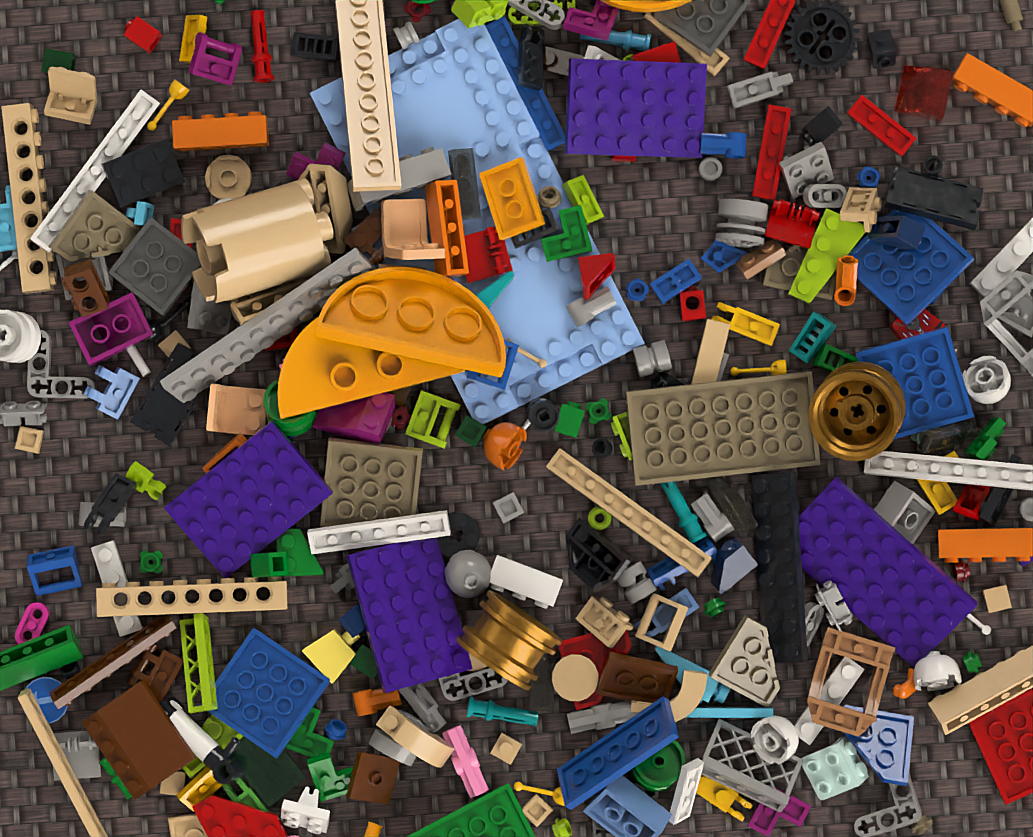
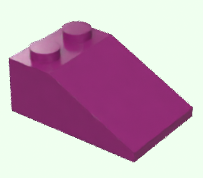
M133 292L109 303L108 309L83 318L81 316L68 322L90 367L117 355L153 335Z
M385 392L319 409L313 428L356 441L381 444L395 409V397L393 394Z

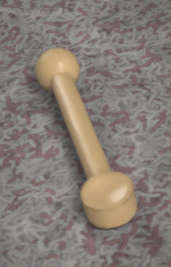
M518 347L517 352L538 363L539 367H546L547 361L545 359H539Z

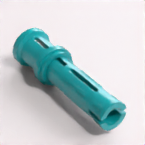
M675 481L660 483L680 520L678 525L680 528H683L689 542L693 544L708 536L706 532L702 531L697 521L698 516L690 511Z
M470 696L466 717L477 716L485 718L486 721H490L493 718L536 727L539 712L498 705L493 700L488 702L476 700Z

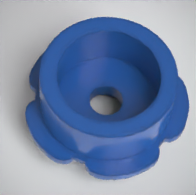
M867 166L858 172L857 180L862 188H875L878 186L880 173L873 169V167Z
M634 279V281L628 282L626 285L627 297L632 301H643L649 292L648 285L642 279Z
M331 719L325 725L324 729L330 739L339 740L346 737L347 726L341 720Z

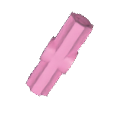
M461 725L443 732L445 741L455 748L450 757L457 774L461 776L470 798L488 791L489 788L479 768L478 758L473 747H470Z

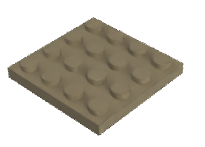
M329 438L325 482L332 489L333 493L322 502L320 528L416 515L423 449Z

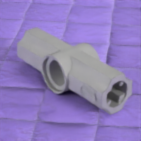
M626 700L612 704L607 702L591 706L590 709L567 713L571 734L591 729H606L614 727L618 723L628 721L635 716V712H630L632 701Z

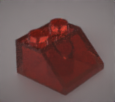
M904 66L894 112L941 121L944 118L954 72L934 67Z

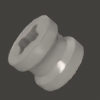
M410 21L405 23V26L402 28L396 27L393 29L403 50L408 48V45L411 43L417 44L420 42Z

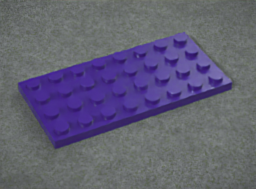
M835 477L800 513L799 530L802 569L821 586L827 581L835 583L843 597L839 602L845 601L849 610L885 643L895 647V651L912 667L915 668L916 663L920 659L926 657L977 607L978 602L839 478Z

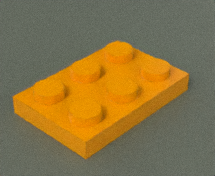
M523 157L479 173L500 240L503 241L545 224Z

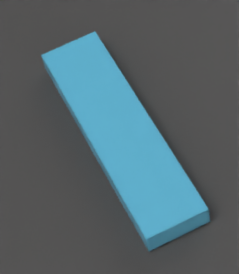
M697 706L686 717L767 718L773 716V708L759 706Z

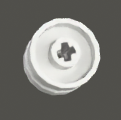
M0 310V361L22 363L31 359L37 353L41 343V331L38 323L32 316L24 312Z

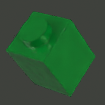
M568 401L567 405L562 404L559 412V421L554 428V432L577 438L585 412L580 409V404Z
M287 552L250 554L252 578L288 575Z

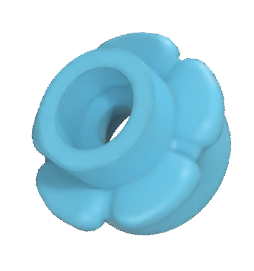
M718 683L712 694L714 696L713 701L723 703L730 688L722 683Z

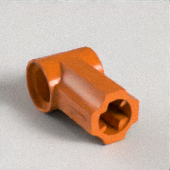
M844 255L843 257H838L834 299L842 306L851 305L856 296L858 259L853 256ZM841 290H848L850 292L843 293Z
M380 688L352 693L357 716L376 713L378 710L385 709L390 705L393 707L401 705L398 690L383 694V690Z

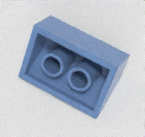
M623 775L598 791L583 810L584 813L615 837H658L672 816L663 806L659 805Z

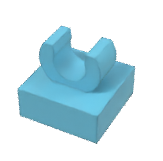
M137 201L136 208H127L126 217L135 219L134 225L143 227L150 217L153 218L155 205Z

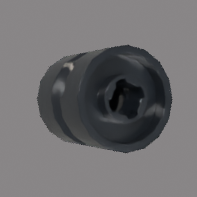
M537 397L528 403L526 416L536 430L547 432L558 424L559 412L550 399Z

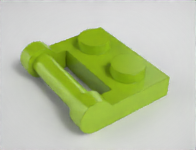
M421 390L405 434L445 449L447 444L445 440L456 411L459 412L461 405ZM442 405L447 407L437 438H434L430 434Z

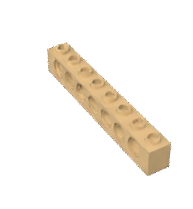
M30 103L1 106L22 292L29 294L54 291V285L57 284L56 272L52 271L51 262L54 261V251L51 250L48 253L41 247L36 251H32L30 248V243L32 242L30 238L46 218V215L49 214V205L47 201H44L43 192L47 191L45 178L41 177V169H44L43 156L39 155L38 146H41L40 132H36V123H39L38 111ZM23 123L27 124V132L19 135L17 132L18 126ZM28 146L30 148L29 156L21 158L20 150ZM32 170V178L29 181H24L22 178L24 171ZM28 193L35 194L36 198L32 204H26L25 197ZM31 216H37V225L32 228L29 227L28 219ZM36 262H42L43 270L39 274L33 272V266Z
M282 576L268 577V581L258 582V577L244 578V582L235 583V578L220 579V583L211 584V579H198L197 584H187V580H173V585H164V581H149V586H140V582H126V587H116V583H102V588H96L97 617L288 609L287 581H282ZM260 587H267L270 590V597L267 600H260L257 597L256 592ZM236 588H243L246 591L247 596L245 600L237 601L234 599L233 592ZM191 589L199 593V600L196 603H190L186 599V593ZM212 589H220L222 591L223 598L221 601L213 602L210 599L209 594ZM167 590L175 594V601L172 604H166L162 599L163 593ZM143 591L151 594L152 600L148 605H143L139 602V594ZM119 592L125 593L128 597V601L124 606H120L115 602V596Z

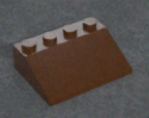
M144 680L82 722L134 800L196 758Z

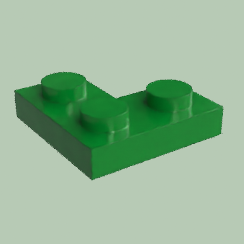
M578 205L558 210L563 234L541 239L546 262L592 252L582 206Z
M993 416L964 453L976 460H987L996 450L994 448L995 445L998 443L995 440L1004 432L1003 427L1006 423L1000 417Z
M313 707L285 748L311 758L331 752L335 740L313 732L321 713L320 709Z
M330 753L307 759L316 789L319 790L320 802L347 794L353 767L336 771Z

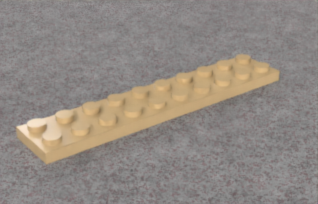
M335 0L353 192L401 190L382 0Z

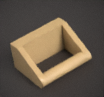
M652 593L635 637L671 652L688 607ZM659 601L676 607L663 642L646 636Z

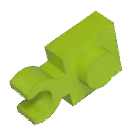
M136 461L130 466L125 478L136 482V489L143 493L146 490L154 500H158L166 488V485L161 481L152 479L154 474Z

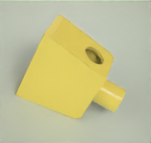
M334 629L304 648L302 652L324 676L330 679L332 684L357 652L351 645L361 636L358 634L352 638L347 631L341 635Z

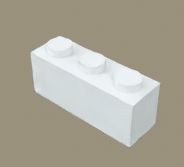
M497 555L490 573L489 583H491L490 588L500 592L508 589L513 591L512 596L524 601L526 597L535 600V605L547 609L548 605L554 606L563 579Z

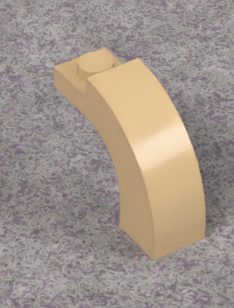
M684 669L680 691L670 700L675 722L688 716L701 701L706 688L707 672ZM632 700L630 712H635L636 715L652 703Z
M392 705L387 708L376 723L379 728L389 734L398 744L435 767L441 768L455 750L453 746L440 736L424 730Z

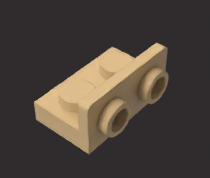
M849 187L840 211V220L850 222L864 221L865 232H870L872 225L877 222V211L880 212L882 207L881 197H878L877 188Z
M592 596L578 614L576 620L606 646L613 648L626 629L632 630L634 626L628 622L630 618L625 613L617 612L612 608L613 603L607 598Z

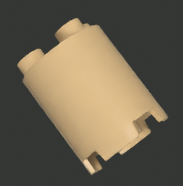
M306 178L204 207L182 216L181 233L183 243L196 242L197 254L202 267L193 271L192 276L206 302L214 300L215 303L236 299L315 275L331 265L330 255L323 241L333 238V227L325 211L314 213L312 208L314 205V195L311 185Z

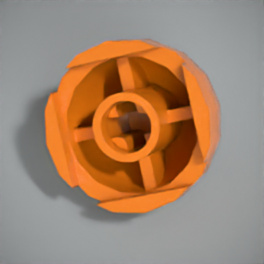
M500 423L492 429H488L483 436L484 454L488 461L501 470H504V467L507 469L511 468L523 451L519 446L521 441L526 443V430L513 423Z

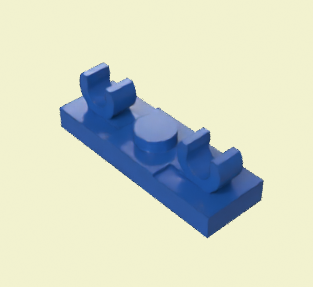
M708 536L693 543L712 557V560L715 562V554L718 552ZM670 557L646 569L655 586H659L662 591L665 590L664 582L670 580L674 585L676 584L675 576L688 572V570Z

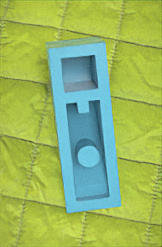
M658 646L654 648L665 664L678 666L676 678L681 685L684 669L707 672V674L710 672ZM707 675L706 688L699 702L700 704L703 700L709 702L718 684V681L712 679L709 675Z

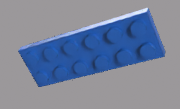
M664 696L557 768L565 807L572 810L679 737L669 699Z

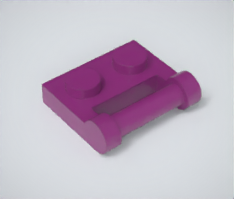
M199 32L195 37V49L188 73L232 86L242 52L241 45L236 43L228 44L209 38L207 34ZM206 46L228 53V60L206 54Z

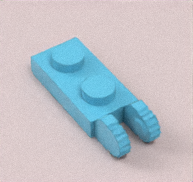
M10 185L5 187L6 204H0V252L17 250Z

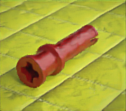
M264 10L250 12L254 55L251 59L255 66V77L253 79L257 83L271 82L275 79L271 72V61L273 59L271 54L268 53Z

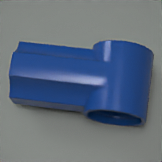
M738 132L726 134L701 133L700 153L724 155L727 158H745L747 134Z

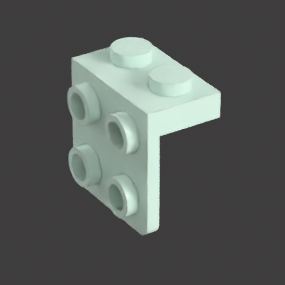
M846 736L839 738L831 746L802 758V767L820 800L828 799L858 787L869 777L866 765L861 762L857 749Z

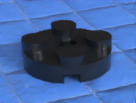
M462 512L448 513L451 535L453 529L461 530L463 532L461 535L462 540L459 542L456 539L451 540V535L436 537L441 553L451 558L452 555L459 551H474L480 537L476 521L471 516Z

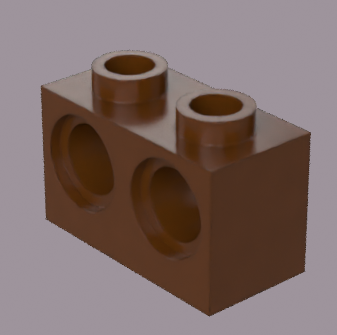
M91 258L64 268L63 286L66 291L70 290L72 305L76 311H80L82 318L109 308V296ZM83 277L85 280L77 281L75 278ZM90 296L93 297L94 300L88 301L84 298Z

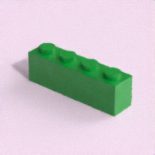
M64 626L1 651L0 691L82 659L83 653L80 640L71 626Z

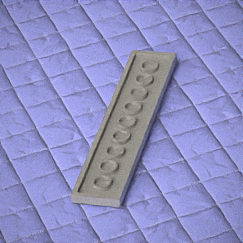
M354 248L160 380L161 385L183 403L194 399L199 392L209 388L211 383L215 384L217 380L224 375L232 373L242 363L250 361L255 354L272 346L274 341L283 335L291 333L299 324L310 320L314 314L322 310L329 297L344 283L358 275L376 269L357 248Z

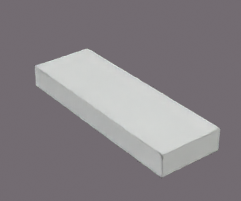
M699 758L683 765L681 768L670 810L672 816L669 822L673 825L690 817L704 762Z

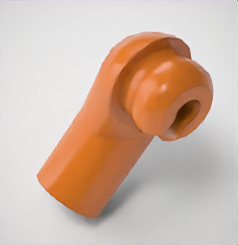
M908 668L907 681L905 683L894 686V696L905 699L916 691L913 680V668Z

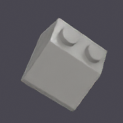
M895 480L890 488L887 489L879 504L874 508L882 518L912 544H914L936 512L934 508L915 492Z

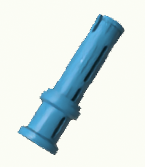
M612 30L608 41L580 34L579 39L621 46L625 51H629V49L646 51L649 50L651 34H636L632 30L626 32Z

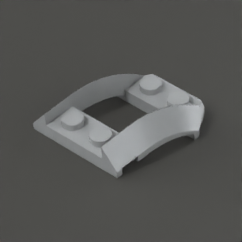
M1016 270L980 301L984 325L993 332L1033 376V348L1028 352L997 319L1033 288V275Z

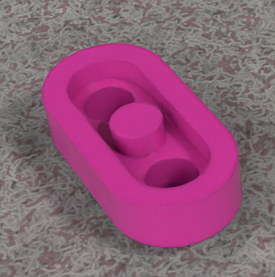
M36 602L26 608L15 632V639L18 644L29 641L25 638L26 631L32 633L31 639L42 635L50 616V611L45 604ZM37 609L42 612L40 618H36L34 615Z

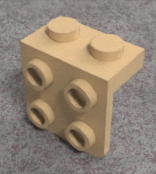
M50 67L48 70L50 93L44 108V114L46 116L91 124L97 105L95 77L87 72L71 71L63 67Z

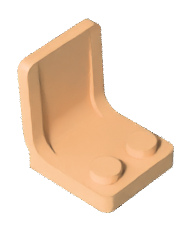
M424 199L382 200L381 223L384 257L401 260L445 258V248H439L438 243H428L427 211Z
M211 383L207 431L233 434L241 432L244 435H254L266 425L267 418L264 408V393L266 390Z

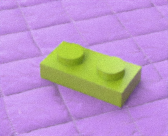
M584 175L562 184L572 206H582L586 225L604 217Z

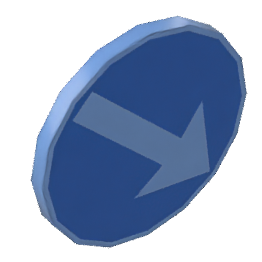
M41 677L33 680L25 689H31L47 722L50 724L58 721L65 714L69 705L58 709L53 703L49 692L62 683L51 677Z

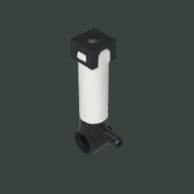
M174 696L162 700L160 705L192 752L212 771L213 777L218 783L227 784L242 776L244 772L242 761L237 757L231 756L240 744L238 738L233 737L223 749L183 711L185 706ZM226 766L230 769V774L227 772Z

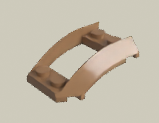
M827 627L807 698L813 723L859 737L870 725L876 722L881 695L895 647L848 632L839 631L836 628ZM832 653L875 666L863 712L820 699Z

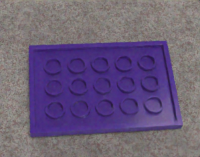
M569 58L565 153L702 158L703 153H700L701 133H704L707 64Z
M272 420L169 502L164 509L221 575L227 578L251 559L250 554H257L332 495L333 491Z
M436 537L398 542L346 556L383 694L473 669L468 651L455 640L458 635H464L452 591L446 583L445 566Z

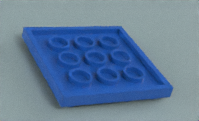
M893 209L887 216L905 215L925 227L918 249H900L868 239L869 233L847 256H853L858 259L857 280L908 326L974 261V257L932 219Z
M948 326L856 352L858 362H870L889 371L897 379L904 392L906 401L905 416L894 439L974 417ZM866 385L868 394H870L872 392V387L870 385ZM884 405L877 406V411L879 413H884L886 411V407Z
M253 628L215 682L218 709L209 710L208 712L277 759L330 683V679Z

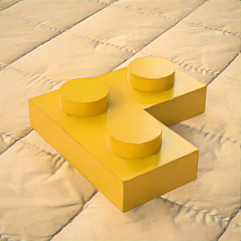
M955 451L944 456L959 458ZM916 479L938 515L955 506L958 500L947 482Z

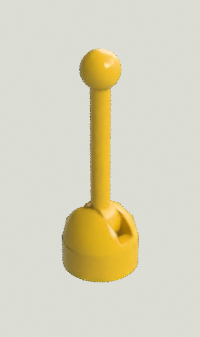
M174 79L169 87L171 97L154 120L147 124V128L151 131L155 130L157 122L173 100L184 98L190 90Z
M786 360L775 361L770 368L738 369L737 367H732L730 370L732 376L770 372L772 375L787 374Z
M521 782L514 783L516 791L527 790L553 796V800L557 804L565 806L561 787L556 788L554 791L526 786Z

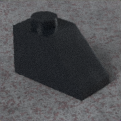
M828 106L803 127L802 131L804 134L802 136L810 146L819 142L823 143L836 133L843 123Z

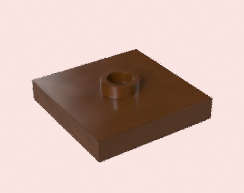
M357 751L346 797L389 805L400 762L389 756Z

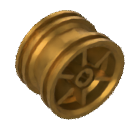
M852 362L842 365L826 377L812 397L808 419L811 432L820 446L837 458L849 461L870 459L880 454L890 445L901 427L906 409L904 392L897 379L879 365L870 362ZM870 385L872 392L865 394L863 391L864 386ZM841 387L848 389L846 396L840 394ZM858 404L862 405V411L860 413L856 412V406ZM884 405L886 407V411L884 413H879L877 411V406ZM831 408H836L838 410L837 416L831 415ZM874 426L876 432L873 434L868 433L867 427ZM844 428L852 430V434L846 435L843 431Z
M489 590L486 594L489 597L488 601L482 600L479 604L484 609L480 619L474 627L465 625L462 629L465 633L464 636L458 635L455 640L486 666L517 686L529 691L532 687L529 683L530 680L536 681L539 677L534 672V668L544 653L554 655L556 652L553 648L554 645H561L563 640L534 617L507 599Z

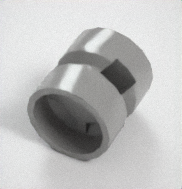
M665 340L652 343L650 348L646 345L633 348V355L640 377L653 374L655 369L658 372L672 369Z
M641 561L629 566L617 580L620 587L626 588L624 594L630 604L643 599L657 590L652 579L646 578L647 571Z

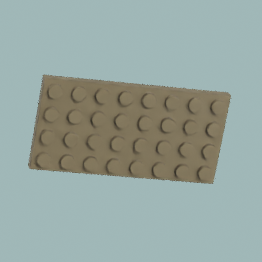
M797 372L625 391L634 485L820 465L819 443L811 432L808 420L809 406L814 395L812 372Z

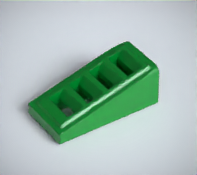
M823 344L816 353L812 365L832 373L836 368L842 366L844 359L847 360L846 364L858 362V358L833 346ZM835 356H838L835 366L832 367Z

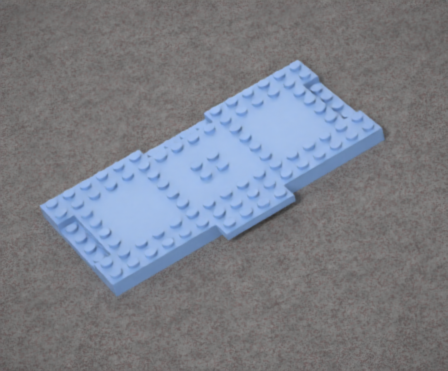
M457 19L435 30V33L421 39L419 43H413L404 50L400 49L388 55L398 157L400 158L408 154H412L415 157L421 155V151L434 147V150L442 148L451 175L446 180H457L464 236L483 231L488 227H496L479 173L520 157L525 159L537 199L541 189L546 186H553L561 193V203L554 208H550L559 231L543 238L563 234L558 210L573 206L562 186L564 183L485 25H477L468 29L460 19ZM341 77L311 92L310 95L337 149L346 152L343 161L351 175ZM413 187L411 192L399 197H394V194H392L389 199L420 198L426 201L425 188L416 190ZM371 201L365 204L370 214L376 208L381 211V203L374 205ZM539 204L541 211L548 209ZM427 212V239L428 243H431L430 227ZM543 217L545 229L550 228L546 217ZM540 227L535 228L537 234L541 232ZM530 230L526 231L528 237L533 236ZM522 234L517 235L519 241L524 240ZM590 234L592 252L551 262H546L541 239L515 249L511 238L505 239L514 278L491 305L489 311L498 323L504 340L511 339L512 343L519 345L521 349L539 359H545L547 365L541 368L538 366V363L517 352L505 390L467 378L469 370L451 375L472 419L484 425L632 351L633 348L645 344L611 275L595 292L607 286L614 297L616 305L595 315L594 319L579 327H576L567 311V305L583 297L578 257L600 254ZM382 237L372 246L376 251L383 245ZM368 252L364 254L367 259L371 257ZM383 257L384 260L380 263L424 267L428 271L435 272L434 259L401 260ZM379 263L374 266L375 269H378ZM506 273L472 283H467L465 275L450 279L458 282L476 295ZM481 374L482 378L498 382L499 377Z

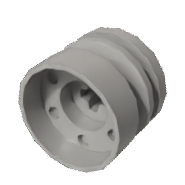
M720 199L718 216L728 219V222L717 224L716 229L726 231V233H716L715 240L735 247L763 246L764 238L754 236V234H765V229L755 226V223L767 220L768 205L750 200Z
M398 710L418 726L430 732L431 729L425 726L420 719L403 710ZM376 729L369 741V744L378 751L406 765L412 766L416 755L394 741L383 730Z

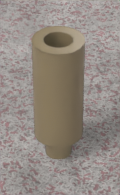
M1000 0L1006 24H1011L1013 32L1021 30L1020 21L1023 20L1018 0Z

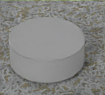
M714 157L705 158L699 165V174L706 181H714L722 173V164Z
M1025 498L1019 504L1018 512L1024 520L1033 521V498Z

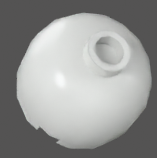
M982 356L970 363L971 367L968 368L967 372L964 370L962 376L967 393L976 402L993 404L1004 398L1010 389L1011 376L1008 368L1003 361L997 360L996 357Z
M931 651L926 657L920 659L916 663L913 672L914 686L919 691H921V686L927 687L928 691L943 690L954 687L953 682L955 681L958 684L962 681L958 664L951 657L940 655V651Z
M771 716L763 718L753 726L751 731V738L754 737L756 743L753 747L759 757L767 763L772 764L775 762L781 764L796 752L799 743L798 733L794 725L784 717Z

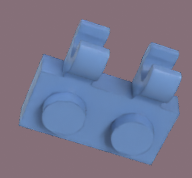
M98 365L95 374L109 381L104 393L87 386L83 394L98 402L96 409L119 419L140 378L119 367L116 368L115 372H112Z

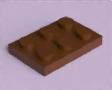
M609 652L596 687V694L627 701L635 700L654 703L663 696L668 699L678 674V666Z

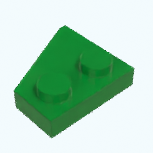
M287 529L277 537V552H287L288 575L284 576L324 575V571L317 561L315 554H311L310 546L301 529Z

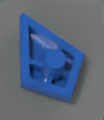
M715 240L701 257V260L717 273H720L739 261L748 252Z

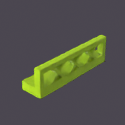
M204 613L193 614L194 618L180 620L189 713L218 709L209 617ZM194 624L195 638L191 639L187 635L186 626ZM194 645L197 646L198 660L196 662L189 658V652ZM196 668H199L200 683L198 685L192 682L191 678ZM201 691L202 705L194 707V697Z

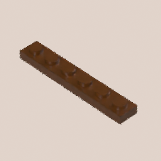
M168 614L161 615L49 692L56 707L60 709L71 704L77 696L83 692L90 691L100 680L110 677L122 665L129 664L135 656L149 650L161 638L168 637L177 628Z

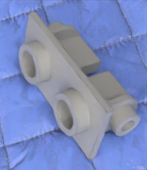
M14 401L0 404V424H4V426H21V417H25V425H42L47 423V414L44 413L47 403L29 401L26 404H17Z
M827 581L823 584L824 587L820 589L818 584H816L818 593L815 596L820 606L825 605L829 612L826 613L827 619L831 626L836 625L839 631H842L840 624H850L853 621V615L845 601L836 605L835 602L843 599L837 585L832 583V581Z

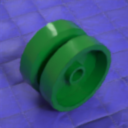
M276 379L268 386L264 393V408L268 423L273 420L286 436L304 434L313 426L317 417V410L280 419L277 399L279 379Z
M672 741L632 768L633 778L638 785L646 790L653 792L666 791L674 786L679 779L681 768L686 762L684 751L677 741ZM657 761H660L662 764L661 766H658L655 763Z

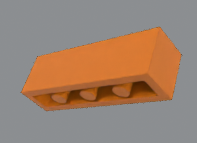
M967 53L950 79L954 83L953 86L961 92L968 91L974 95L973 98L982 104L989 103L993 105L994 110L999 114L1012 116L1015 118L1014 122L1022 127L1033 126V90Z
M248 112V116L240 117L238 113L224 114L225 117L215 118L213 114L201 115V119H192V116H179L178 120L172 121L173 148L176 152L269 146L268 118L266 115H262V112Z
M457 180L434 181L424 186L431 243H438L439 248H445V258L434 259L435 273L441 274L443 277L458 278L469 273Z
M1033 528L938 530L939 558H944V563L958 562V558H968V562H982V557H992V562H1006V557H1016V561H1030V557H1033Z

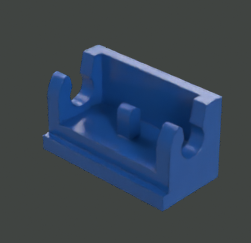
M687 259L651 282L650 287L654 295L658 297L661 305H663L686 288L699 282L702 277L691 260Z

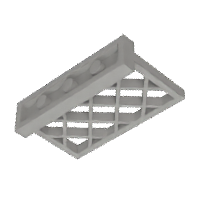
M718 719L701 758L704 762L701 774L771 809L781 812L788 804L789 795L803 759L792 755L788 760L796 765L793 771L785 773L782 763H776L781 775L771 778L766 766L772 764L764 763V760L756 753L753 747L756 744L754 737L751 738L750 733ZM720 727L729 731L732 739L722 742L718 734ZM743 739L750 741L753 749L743 752L739 741ZM734 743L738 754L728 757L724 746ZM719 747L724 759L717 761L709 757L712 749ZM755 753L759 765L749 767L745 756ZM740 758L745 769L741 771L733 769L730 761ZM762 768L766 780H756L751 771ZM783 778L786 785L785 792L776 790L773 781Z

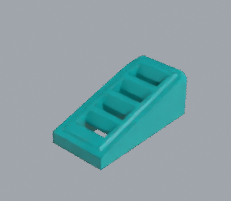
M509 271L477 293L476 296L489 309L513 280L514 273Z
M813 312L789 349V352L808 364L837 325L822 314ZM821 323L824 325L823 329L819 328L817 324ZM812 330L819 334L818 337L811 334ZM808 338L813 341V345L807 343L805 339ZM801 345L809 350L807 354L799 349Z

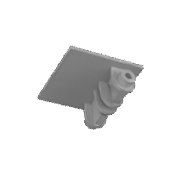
M88 731L54 733L77 779L101 777L99 747ZM53 766L54 781L60 780Z

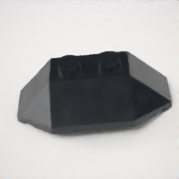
M578 518L566 535L569 568L594 592H598L618 580L633 560L609 538L591 527L581 518Z

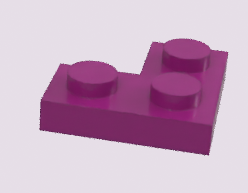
M600 0L596 1L592 13L569 7L563 29L608 41L619 8L610 6Z
M327 143L323 144L316 161L296 152L292 157L286 175L298 180L309 164L331 165L339 171L346 152Z
M775 787V788H776V790H778V791H780V792H783V793H784V791H783V790H781V789H779V788H777V787ZM789 795L788 804L781 812L758 803L747 826L768 837L779 816L801 827L811 805L792 795Z

